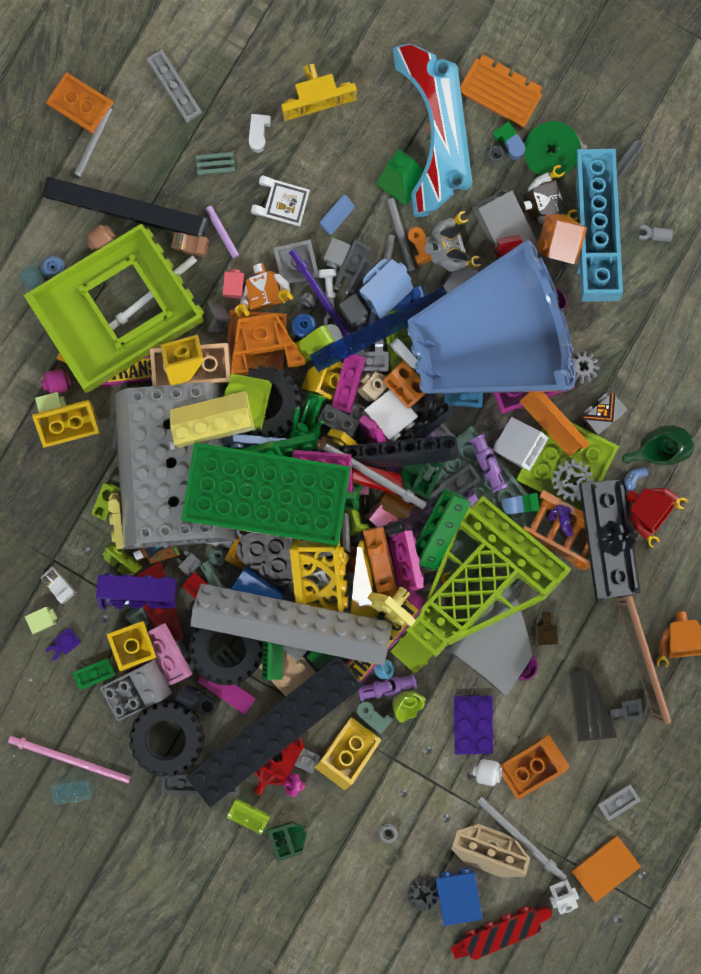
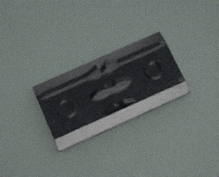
M624 479L579 484L595 600L641 593L634 550L638 538H633L632 533H637V530L630 523Z

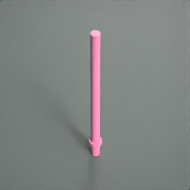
M10 736L8 743L18 746L21 750L25 748L128 784L131 776L28 742L23 737L20 739Z

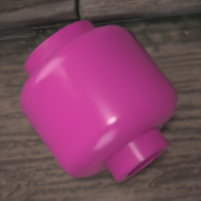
M62 369L45 372L44 379L41 380L43 390L48 391L49 394L67 392L68 387L71 386L68 373Z

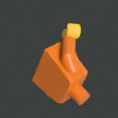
M684 611L675 614L676 622H671L669 628L665 629L661 636L658 653L660 657L656 660L658 667L661 660H665V667H668L669 662L666 656L668 658L701 655V625H699L697 620H688L687 614Z

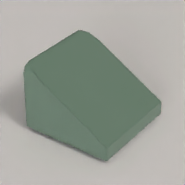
M131 607L124 613L131 625L144 621L146 626L152 622L144 608L134 609Z

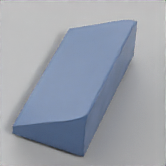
M345 194L342 195L320 221V227L329 235L334 233L354 209L353 203Z

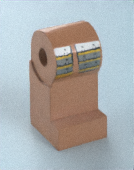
M174 233L171 249L206 258L209 240L207 237Z

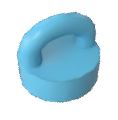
M386 659L384 666L377 664L374 667V672L379 679H388L392 677L394 668L392 663Z

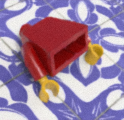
M645 488L641 494L632 490L626 498L633 503L630 511L632 512L631 519L635 529L644 539H647V544L653 548L651 540L655 538L657 542H660L659 538L654 535L675 507L677 509H684L680 506V501L688 502L686 498H678V495L667 488H652L651 490Z

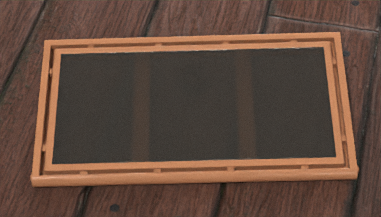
M617 597L616 600L653 718L663 724H670L671 718L633 597Z

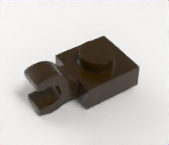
M542 612L543 625L537 626L538 645L558 644L557 625H551V612Z

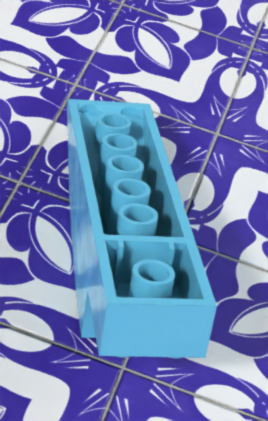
M577 149L576 218H578V223L587 227L577 263V274H580L581 302L620 301L623 294L616 149Z

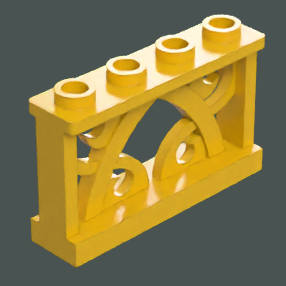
M293 539L290 546V558L295 602L344 612L345 608H348L349 599L345 597L347 581L343 579V576H345V564H342L344 548L340 547V540L339 546ZM321 552H330L333 555V559L328 560L326 558L327 554L323 555L322 559L318 555ZM310 563L313 564V566L310 569H306L304 567V564H307L309 566ZM316 566L321 568L331 578L321 589H319L314 581L305 578V576L315 571ZM311 586L313 588L312 590H307L306 587ZM325 596L327 600L332 601L330 596H336L338 601L336 603H327L323 597ZM318 599H319V602H320V603H309V602L316 601V600H318Z

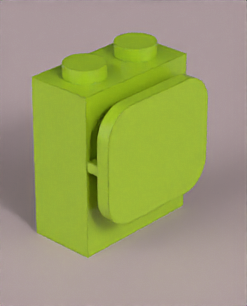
M231 374L224 396L246 391L255 430L251 431H256V429L262 430L272 386L268 380Z

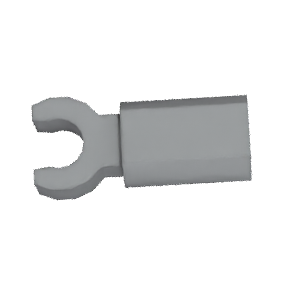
M647 225L639 227V230L646 231L645 236L640 235L638 237L639 240L644 241L651 238L656 241H672L673 229L656 227L650 229Z

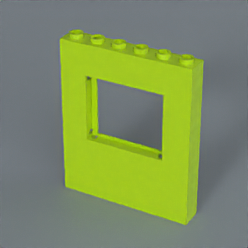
M142 224L24 295L86 394L149 356L150 349L161 348L160 345L175 340L204 322L202 317L204 314L199 304L195 306L192 301L194 299L189 289L185 290L182 284L184 282L178 273L174 274L172 271L174 267L169 258L164 259L162 255L164 253L159 243L155 244L152 238L154 236L149 228L145 229ZM133 264L163 312L118 339L88 291Z

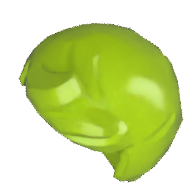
M404 691L396 694L392 701L396 719L403 723L410 718L416 717L417 712L425 706L426 698L414 691Z

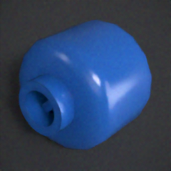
M299 314L293 319L292 331L299 339L305 338L316 330L315 319L309 314Z

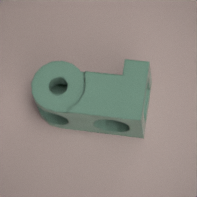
M361 702L357 707L358 715L379 734H382L393 721V718L388 714L383 718L374 710L370 702Z

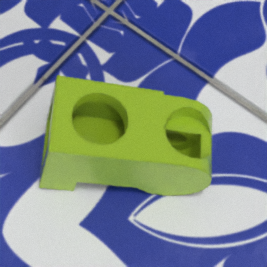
M108 482L103 483L92 510L93 516L107 521L111 513L108 510L109 496L111 493L120 495L119 487Z

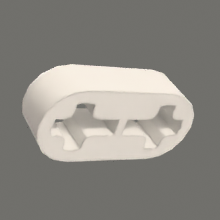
M396 338L390 343V346L415 371V363L418 360Z

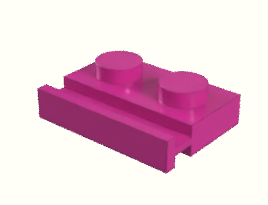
M365 415L359 419L367 444L386 442L383 431L375 420H370Z

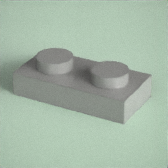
M629 783L597 805L607 821H610L641 800Z

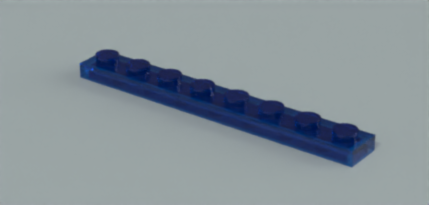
M442 287L310 354L309 357L317 372L319 373L409 327L408 320L446 295L447 292Z

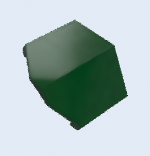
M437 462L403 466L400 474L404 489H409L414 494L428 500L444 465Z
M291 821L267 829L277 862L303 853L306 833L302 825Z

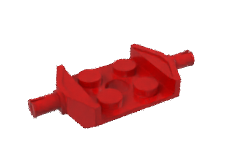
M300 737L281 751L283 754L281 761L276 762L271 759L255 772V775L259 778V783L254 793L257 794L260 789L258 795L261 796L265 786L268 784L284 785L305 746Z

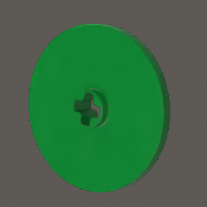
M549 121L538 125L530 132L525 141L524 157L530 169L539 176L547 172L551 173L557 165L561 167L556 169L555 173L560 175L564 172V176L576 166L577 149H581V143L578 135L569 125L559 121ZM550 146H552V147L557 146V147L555 148L556 153L553 154L552 152H550V153L548 154V152L550 151V150H549V147H550Z

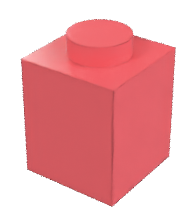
M230 269L229 272H225L224 297L241 299L245 275L241 273V270Z

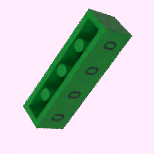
M444 488L415 544L420 566L436 571L471 504L463 495Z

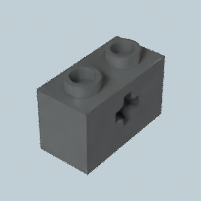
M356 294L339 304V311L351 328L356 326L358 329L367 323L368 312Z
M328 404L317 420L318 422L320 420L323 421L321 425L323 429L330 431L332 428L343 431L354 441L362 429L358 420Z

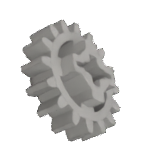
M574 459L571 460L570 464L564 461V467L558 465L559 471H553L556 478L551 479L552 482H556V485L552 488L559 490L556 495L563 494V500L570 497V502L574 501V497L578 501L581 500L579 489L581 481L585 480V483L594 482L593 479H589V476L593 473H587L586 471L589 466L582 467V461L575 464ZM572 468H576L580 470L582 473L578 474L574 472ZM565 471V478L563 481H560V476ZM570 476H572V478L580 477V479L574 482L575 486L573 485V483L565 484V482H567L570 479ZM567 487L571 489L573 493H568L563 488Z

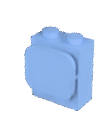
M386 259L381 260L366 274L363 279L364 286L359 290L368 309L380 319L390 312L413 289L412 279L407 274V268L401 262L397 263L393 259L390 262Z

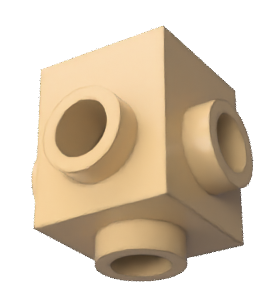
M378 371L366 372L360 379L361 383L358 386L357 392L368 402L376 401L387 392V386L382 382L386 377Z

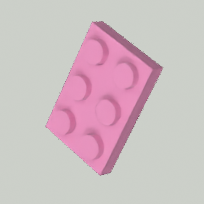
M164 623L148 631L157 657L152 660H155L167 685L170 686L191 676L193 673L166 624Z

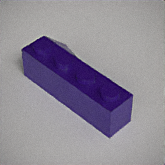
M111 573L98 575L96 599L100 610L106 609L107 606L123 609L125 605H129L134 609H141L144 605H148L150 608H175L177 582L176 579L167 576L160 579L149 575L134 577L130 574L115 576Z

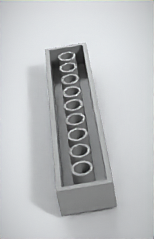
M200 584L191 618V626L383 666L393 624L384 620L206 584Z

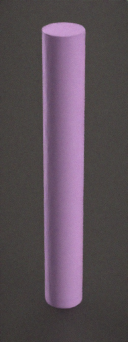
M208 206L205 210L232 258H236L239 256L238 251L213 207Z

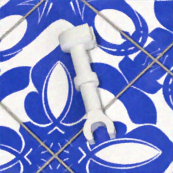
M336 269L319 270V278H325L326 293L324 294L334 307L333 277L336 276ZM328 312L324 318V324L326 326L327 320L331 318Z

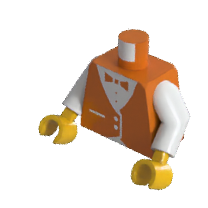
M263 263L254 265L255 276L246 279L241 301L236 306L235 312L238 317H241L240 315L243 312L245 316H249L248 308L257 312L280 303H285L289 301L288 297L290 300L293 299V296L290 294L289 282L280 274L272 271L266 272Z

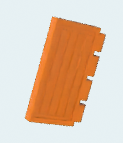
M484 54L480 60L476 58L460 86L461 95L524 129L542 97L540 93L542 86L533 81H530L529 85L526 86L527 78L515 71L511 77L508 76L511 69L500 63H497L495 68L492 67L495 60Z

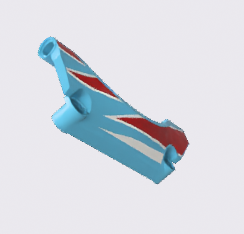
M410 43L394 47L393 57L395 70L411 80L422 95L431 123V145L427 164L420 180L411 193L414 217H423L430 215L432 211H436L454 195L453 190L466 191L470 189L473 180L458 66L445 59L436 60L435 54Z

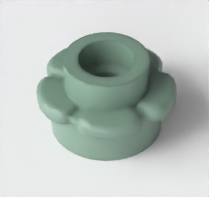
M220 546L211 549L209 552L210 562L223 565L227 552Z

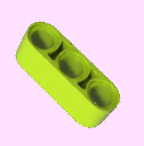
M324 325L296 343L300 354L305 358L306 364L333 345L335 340L327 326ZM303 365L294 366L293 369H297Z

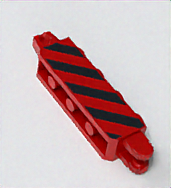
M525 905L519 908L517 913L512 915L511 913L504 914L500 917V920L494 923L493 921H488L482 924L480 929H469L464 932V936H461L462 940L450 947L453 957L458 959L470 956L471 959L477 960L540 933L542 929L540 923L550 919L553 913L548 906L534 909L533 906Z

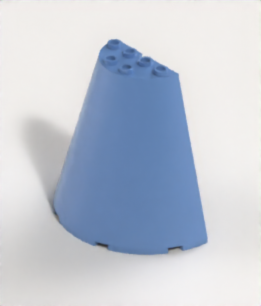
M530 240L523 242L408 320L409 327H407V332L413 342V345H411L412 353L418 357L415 367L417 373L420 374L421 381L419 385L422 392L425 394L568 391L574 387L576 378L575 362L571 359L573 348L563 309L558 307V300L556 298L559 297L542 258H538L537 249Z

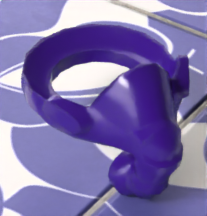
M556 505L550 512L548 520H555V515L558 513V519L564 533L568 537L573 536L570 524L571 518L568 516L571 509L563 505Z

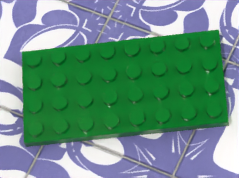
M194 442L181 521L339 546L351 467Z

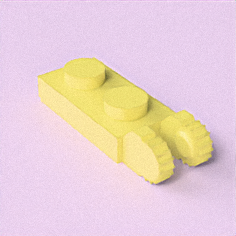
M111 493L108 499V510L111 512L109 514L110 525H114V531H111L112 542H116V549H123L120 495Z

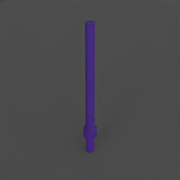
M296 249L291 250L289 254L297 265L295 267L299 273L302 272L350 347L354 348L356 346L355 339L309 271L308 264L305 260L301 259Z

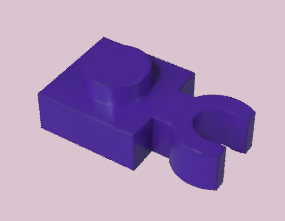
M68 628L54 639L57 645L49 646L46 652L52 649L55 650L56 655L52 660H56L60 657L62 651L67 655L82 642L72 629Z

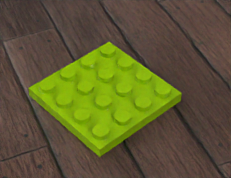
M572 423L590 445L585 449L580 447L572 456H568L542 427L541 432L549 439L531 470L528 471L522 468L516 481L538 492L544 490L563 500V494L557 496L556 494L559 490L552 488L556 485V482L551 481V479L556 478L553 471H559L558 465L564 467V461L570 464L572 459L575 460V464L582 461V467L589 466L586 470L587 473H593L589 476V479H593L594 482H600L603 480L619 446ZM572 468L574 472L578 474L582 473L580 470ZM565 471L562 472L560 476V481L564 480ZM570 476V479L567 482H565V484L573 483V485L575 486L574 482L580 479V477L572 478V476ZM567 487L563 488L566 492L573 493L571 489ZM570 497L563 500L583 511L581 500L578 501L576 497H574L573 502H570Z

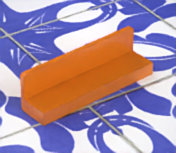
M528 392L520 399L519 402L568 456H572L580 447L585 449L590 445L544 392Z

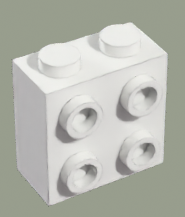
M391 390L361 413L362 416L365 415L370 420L373 419L377 422L379 428L383 431L386 442L389 440L395 441L401 436L399 432L403 429L409 430L415 425L414 420L418 417Z
M511 417L509 422L506 423L501 436L496 440L492 450L501 457L530 471L549 438L541 431Z

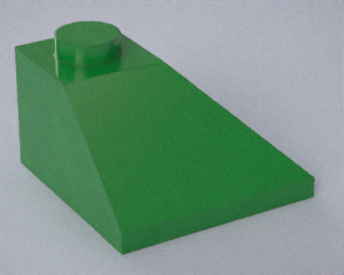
M398 149L386 165L376 185L404 206H407L411 201V193L424 170L412 158Z

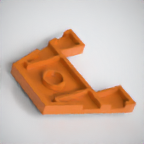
M276 313L238 319L231 374L248 375L245 356L284 349L288 367L305 365L306 361Z

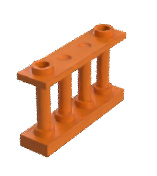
M544 490L538 494L540 510L537 511L530 527L524 526L523 529L545 548L572 562L577 569H589L591 566L590 561L587 560L589 556L587 542L580 556L570 551L580 529L585 528L583 511ZM556 505H563L571 509L568 516L574 524L572 527L573 536L567 537L563 547L553 542L561 526L558 513L546 537L536 532L546 511L549 509L553 510Z

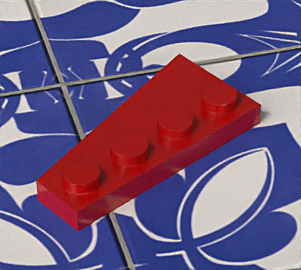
M161 561L135 577L145 575L160 579L165 577ZM144 605L143 608L155 628L165 623L175 642L185 637L176 607L150 608L148 605Z

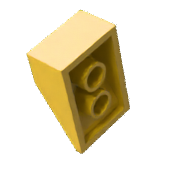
M350 717L314 768L343 790H346L354 783L381 742V739Z

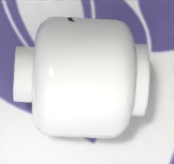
M482 759L478 765H474L473 776H476V781L479 784L495 786L501 781L503 768L496 761Z

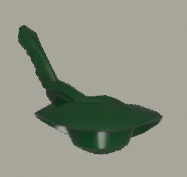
M675 425L660 426L646 434L637 451L626 453L621 458L626 464L646 460L656 465L678 464L691 457L694 451V441L684 428Z

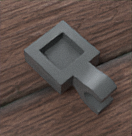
M641 699L620 702L621 708L607 709L608 717L610 718L623 716V721L644 718Z

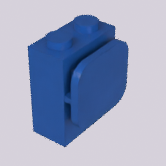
M247 565L230 588L231 590L274 599H285L283 597L284 589L280 586L272 585L264 577H261L259 571H255Z
M461 868L458 869L457 873L443 871L439 873V876H435L444 926L483 920L474 870Z

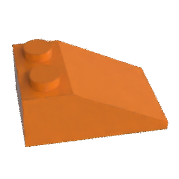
M549 734L500 765L503 768L502 777L517 800L560 776L570 767Z

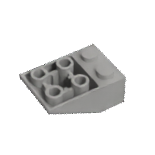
M151 660L100 687L117 721L154 705L172 694L155 660Z

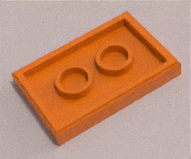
M68 72L64 74L46 101V105L92 134L107 111L114 104L112 100Z
M616 835L571 870V872L592 899L598 902L641 866Z

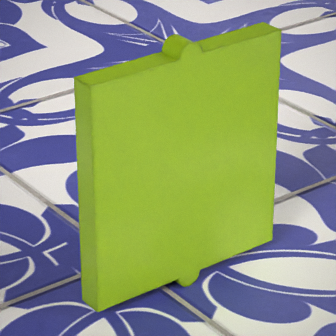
M408 633L403 638H399V642L390 651L414 674L424 664L426 665L432 656L426 648Z

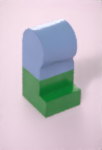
M509 122L493 132V139L495 142L502 141L511 159L518 160L523 156L525 145Z
M537 493L501 499L504 514L540 510Z

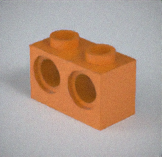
M402 361L382 380L408 409L425 394L420 389L419 382L421 378L405 361Z

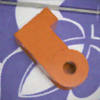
M414 227L408 232V242L415 248L417 256L414 257V261L418 267L432 261L431 254L425 252L427 237L424 231L419 227Z

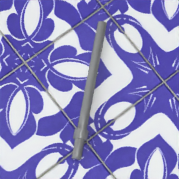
M328 443L323 448L328 453L344 454ZM351 458L354 469L400 495L404 501L411 502L421 509L426 506L427 502L415 496L414 492L401 488Z
M482 796L476 801L544 865L543 868L549 873L552 872L561 882L566 879L567 876L556 867L557 864L552 859H548Z

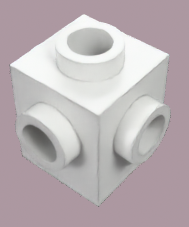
M568 880L550 886L552 897H549L553 908H557L560 915L578 908L576 902L579 899L575 888L571 889Z

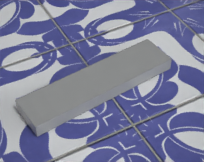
M162 49L146 58L186 123L203 114Z

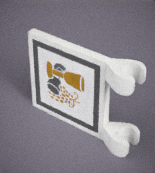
M261 176L259 184L271 187L266 208L253 205L251 213L300 227L310 190Z

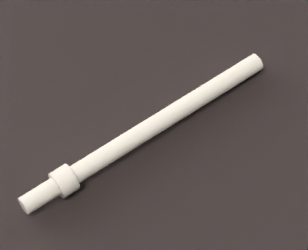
M192 255L173 271L174 274L178 273L181 275L196 263L197 260ZM148 291L127 310L116 315V319L109 324L111 329L115 330L119 325H124L131 315L153 298L152 293Z

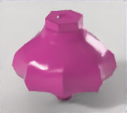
M289 774L284 783L286 795L296 797L300 791L304 790L305 783L301 781L298 774Z

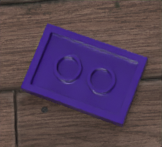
M492 695L453 696L454 754H493Z

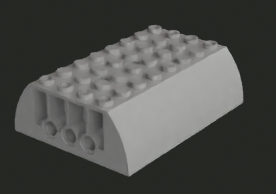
M200 382L172 386L127 388L115 394L124 550L239 541V536L235 529L181 521L194 445L182 448L175 446V449H170L169 442H174L171 429L164 428V422L170 419L171 409L224 397L226 386ZM225 437L201 443L231 448L224 446ZM169 458L177 460V465L174 468L167 467L166 462ZM171 497H178L179 505L171 507L169 499Z

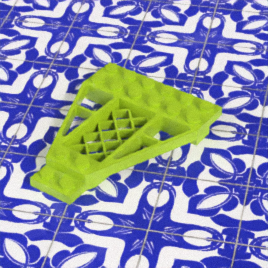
M482 496L466 512L451 544L444 554L420 616L406 631L432 655L437 657L448 644L451 645L546 599L570 573L571 568ZM459 530H463L480 544L464 563L451 553ZM481 555H492L493 563L481 564ZM494 557L498 559L501 563H495ZM450 558L459 568L435 593L446 563ZM478 559L479 564L472 565ZM507 567V576H496L495 568ZM481 568H493V577H482ZM479 569V578H468L467 570ZM465 573V578L459 579ZM519 578L536 591L539 596L514 607L501 595ZM505 580L496 590V581ZM494 581V590L482 591V582ZM480 582V591H468V583ZM466 583V592H455L454 584ZM452 587V593H446ZM480 595L481 604L469 605V596ZM483 595H491L483 604ZM466 596L467 605L455 606V597ZM453 597V606L441 607V598ZM495 601H501L510 609L473 627ZM467 609L468 619H456V610ZM470 609H478L470 618ZM453 610L454 619L450 617L445 611Z

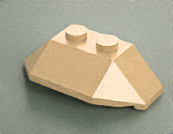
M480 824L457 830L451 848L465 864L499 877H525L530 862L529 855L525 853L514 837Z

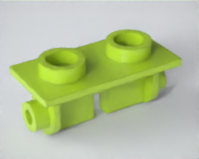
M114 542L106 547L102 554L104 559L113 567L118 563L121 564L117 570L122 575L130 574L135 576L136 572L142 568L137 560L130 557L123 549H116Z

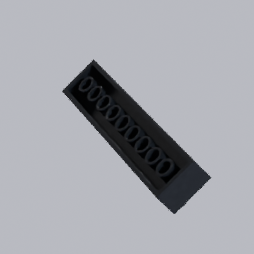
M335 656L191 771L186 778L211 808L364 685L363 681L343 657Z

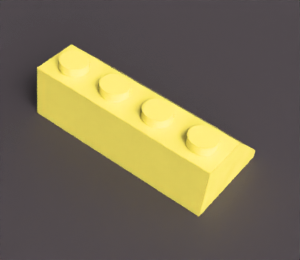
M246 391L170 410L171 432L174 445L178 448L194 445V442L202 443L255 430Z

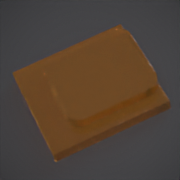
M385 492L380 502L383 505V510L399 519L403 517L407 519L414 506L413 503L404 501L400 495Z

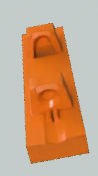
M384 527L365 529L363 534L377 593L393 598L398 588ZM388 581L386 584L381 585V582Z

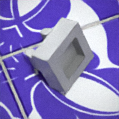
M184 551L187 558L184 561H181L179 558L176 560L180 564L178 567L186 575L190 576L202 562L194 554Z
M303 748L295 766L313 773L314 766L318 762L320 755Z

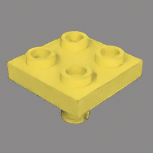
M399 587L393 598L373 592L367 597L372 602L371 606L378 612L382 611L385 614L384 618L393 624L395 622L400 626H412L416 621L401 607L410 595L409 592L406 593L407 590L403 587Z

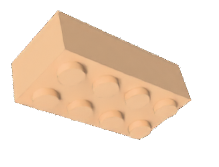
M228 343L201 345L204 361L191 380L182 384L209 382L229 385L231 365ZM161 348L150 349L152 385H170Z
M284 651L283 680L271 681L287 696L316 671L303 656L299 661H296Z

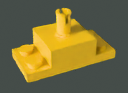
M309 64L311 72L308 65L304 66L303 70L307 81L295 84L298 100L292 98L281 104L284 121L356 101L357 88L355 83L350 84V82L339 85V88H336L332 74L318 78L315 64Z

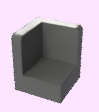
M207 302L203 310L204 314L202 315L206 331L224 334L231 321L225 306Z

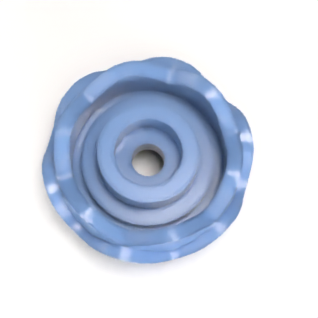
M49 256L41 264L43 275L49 279L65 270L64 261L57 256Z

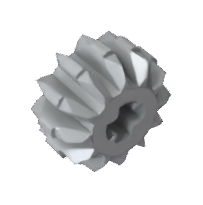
M582 351L581 356L576 352L574 354L575 358L571 357L572 361L575 362V381L579 377L580 384H583L585 377L587 382H591L590 376L595 378L597 374L594 371L599 370V366H594L598 359L592 361L593 354L590 353L586 357V351ZM583 363H585V364H586L585 368L587 369V371H586L585 369H584L583 371H581V370H580V367H581L580 365H582Z

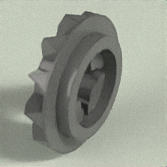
M417 880L408 889V901L417 910H430L436 905L438 890L429 880ZM420 887L424 893L428 892L429 894L426 896V903L422 898H417L420 895Z

